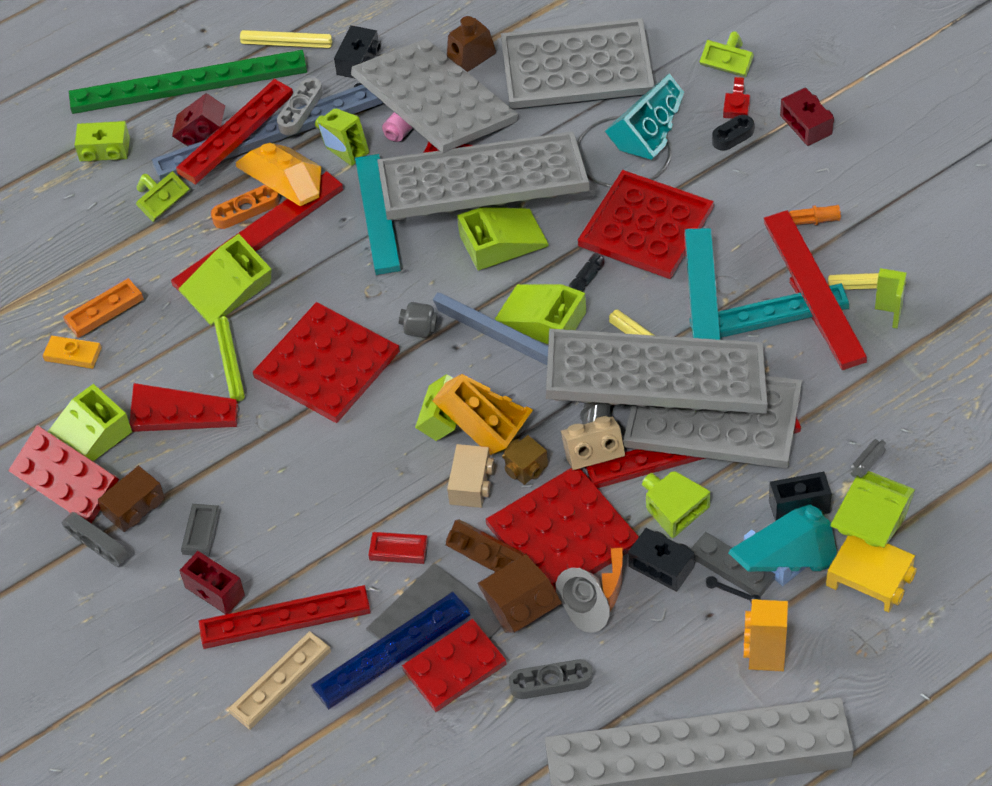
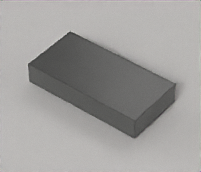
M192 503L181 547L182 555L193 556L199 551L207 557L210 556L220 515L219 505Z

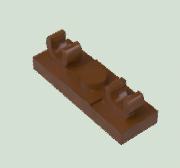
M460 519L454 521L453 527L445 541V545L495 572L524 555L523 552Z

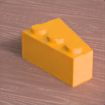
M460 374L447 381L432 401L479 446L489 447L490 455L506 449L533 409L527 406L522 407L512 402L511 398L507 396L502 397L490 391L491 388Z
M752 599L751 611L745 610L743 658H749V670L784 671L788 601Z

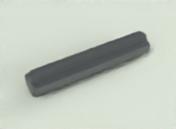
M874 439L850 466L853 470L850 474L853 477L857 475L860 478L864 477L886 451L884 447L886 442L883 439L880 442Z

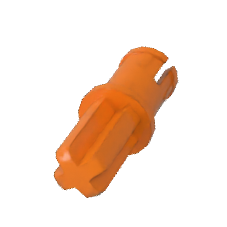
M838 204L826 207H816V205H813L809 209L792 210L789 212L796 225L814 223L816 226L821 222L840 221L841 219Z

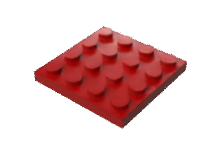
M622 170L578 238V246L671 279L686 254L685 229H701L714 208V201Z
M316 302L252 372L255 379L327 419L338 423L398 355L400 349L399 345Z
M580 468L566 470L486 518V525L498 540L528 555L532 562L549 579L555 592L558 576L564 570L581 568L595 574L612 563L611 548H622L624 556L628 554V551L639 537Z

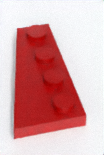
M133 383L129 422L132 432L237 427V399Z

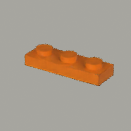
M127 278L66 314L63 318L73 333L80 338L144 300L143 295L133 282Z

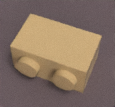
M456 445L447 488L449 505L482 508L484 497L488 498L490 492V481H487L488 475H493L494 459L490 458L489 447Z

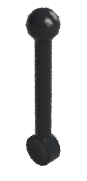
M714 576L706 578V586L710 589L717 587L747 599L751 604L752 599L761 600L759 595H749L717 582Z

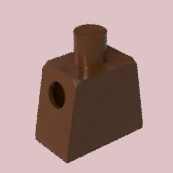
M465 16L460 20L461 26L451 31L448 35L447 57L466 72H469L495 55L496 49L489 29L476 18Z

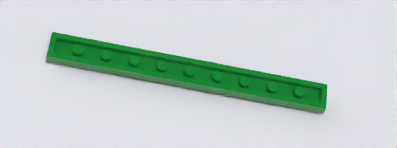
M302 49L69 90L70 109L72 114L303 74L307 73L304 52Z

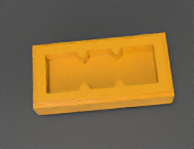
M51 335L43 353V358L47 362L93 369L102 348L100 343Z

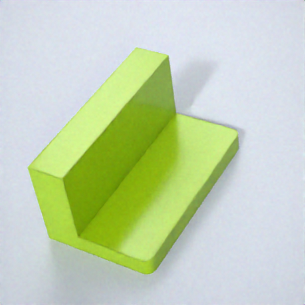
M880 268L875 309L894 312L892 328L898 329L907 272Z

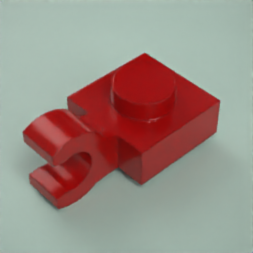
M735 77L733 93L725 94L723 118L732 119L739 115L748 116L750 95L744 94L743 77Z

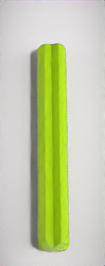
M226 316L217 317L214 323L230 398L237 399V402L243 401L245 395L228 318Z

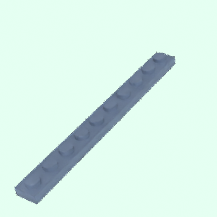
M364 85L331 95L318 101L300 130L295 134L315 128L316 119L321 115L325 116L333 109L337 108L354 114L384 102ZM306 105L300 106V107H298V108H296V109H302V108H304ZM278 115L269 117L225 159L292 135H284L279 131ZM206 140L152 159L160 181L172 171L177 176H180L177 173L176 167Z

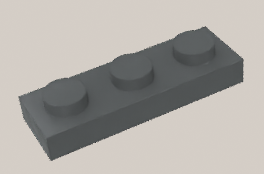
M705 532L691 548L695 552L694 560L747 593L759 595L761 598L775 581V573L771 571L748 572L728 554L732 547Z

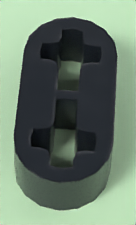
M739 115L718 126L712 132V145L717 150L725 151L747 140L754 133V120L750 116Z

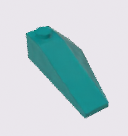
M669 73L605 130V133L620 151L650 160L653 159L666 146V136L668 131L672 129V119L674 114L678 112L684 91Z
M810 504L784 515L731 548L728 554L748 572L776 571L778 567H789L791 571H799L801 567H810L812 571H822L830 567L837 555V549L831 522L822 515L818 508Z

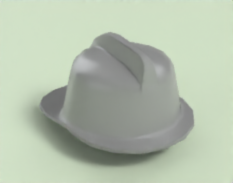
M581 568L564 570L556 581V593L571 621L584 632L594 633L600 631L607 625L610 617V606L603 593L601 581L594 574Z

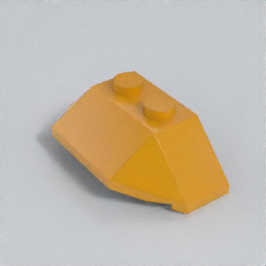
M266 143L250 151L235 162L237 168L299 206L319 198L321 166L289 147Z

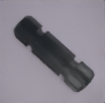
M597 253L592 254L588 260L589 262L585 263L575 276L576 278L571 281L569 287L583 292L585 290L584 287H587L598 273L597 270H600L604 265V257Z

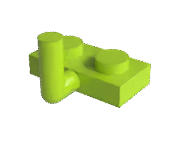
M733 31L730 33L726 45L707 40L699 63L703 66L746 77L754 54L753 52L739 49L743 45V41L739 33Z
M173 171L158 184L148 174H143L136 188L139 192H144L146 188L149 191L137 200L136 205L154 222L187 194L190 188Z

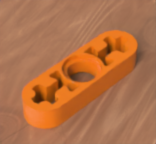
M262 185L218 204L211 210L213 224L219 229H226L273 209L280 203L279 193L266 185ZM249 203L252 205L249 209L242 210L239 208L242 204Z

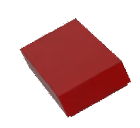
M372 532L368 554L369 560L424 564L428 537L427 535Z

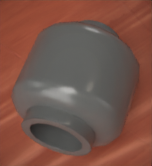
M410 302L406 310L401 309L398 324L403 325V331L406 335L427 338L430 333L435 332L438 313L434 312L432 305Z

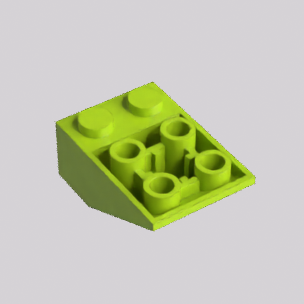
M480 207L457 215L459 235L478 271L549 246L529 208Z
M237 234L220 246L179 288V292L212 326L215 324V318L228 315L271 284L272 269L241 235Z
M517 284L494 320L537 341L549 344V329L576 330L586 314V296L584 292L562 284Z
M93 383L70 401L48 432L94 461L132 433L126 413Z
M870 471L862 478L857 475L839 507L831 527L838 529L841 534L847 536L854 535L864 539L871 546H881L884 548L905 520L915 489Z

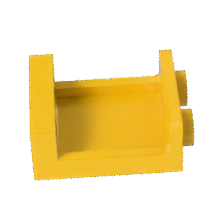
M854 535L847 536L827 570L826 586L837 590L840 583L884 602V611L889 613L894 604L897 606L900 604L905 592L903 589L906 583L911 584L917 571V568L913 567L915 555L888 543L884 548L881 546L875 547Z

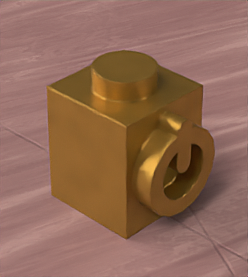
M529 435L522 440L516 439L512 441L502 455V458L505 460L506 473L512 479H518L523 485L527 484L531 479L538 478L548 466L547 450Z

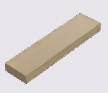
M309 631L228 708L229 713L251 730L331 653L330 647Z

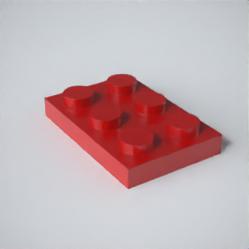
M472 618L403 664L402 669L433 710L438 712L506 666L507 663L503 655Z

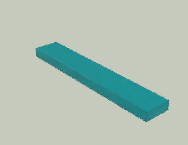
M379 154L355 158L375 275L401 271L392 220H387L378 167Z
M711 228L685 229L692 338L720 340Z
M842 283L829 286L842 310L849 309V301ZM801 293L718 311L720 338L810 318L813 315ZM689 318V323L692 329L691 318Z

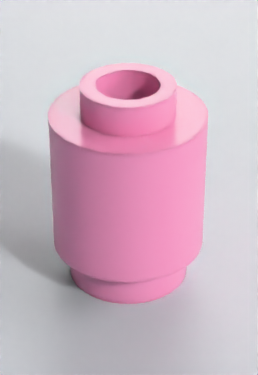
M395 112L382 125L385 137L395 142L401 141L413 128Z

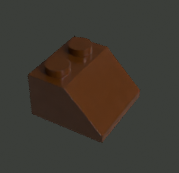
M526 554L477 583L505 633H515L562 604L549 579Z

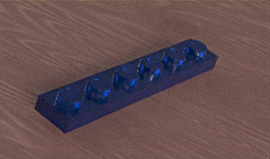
M451 592L311 685L313 692L329 710L469 617V608L454 592Z

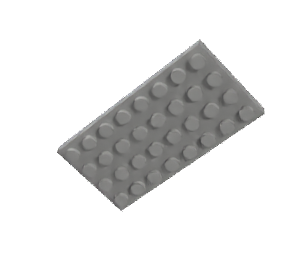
M574 132L454 148L444 153L433 151L378 159L387 220H401L418 215L428 216L439 212L450 213L460 209H477L487 205H504L515 201L526 202L536 198H553L557 195L579 194L589 191V181Z
M549 329L546 399L581 401L584 403L600 402L612 405L631 404L641 407L661 406L665 408H691L693 410H719L721 412L737 411L750 414L766 413L767 393L763 344L761 342Z

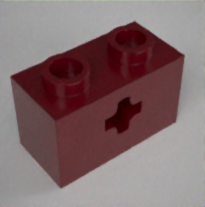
M806 87L781 98L780 116L807 146L832 135L833 114L830 110H826L818 97L812 94Z
M205 93L176 115L172 137L186 146L201 142L221 127L225 105Z
M199 551L179 570L184 587L224 614H229L245 596L240 577Z

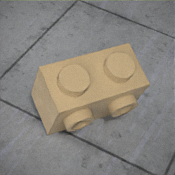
M613 416L599 417L594 422L573 424L568 429L561 430L566 459L573 470L625 456L620 426Z

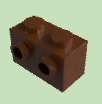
M138 465L97 500L102 514L120 530L126 532L130 527L138 524L141 518L150 510L157 508L162 500L165 499L160 482Z

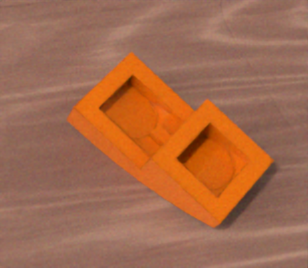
M611 548L612 573H602L603 593L610 606V612L618 599L623 580L622 548Z

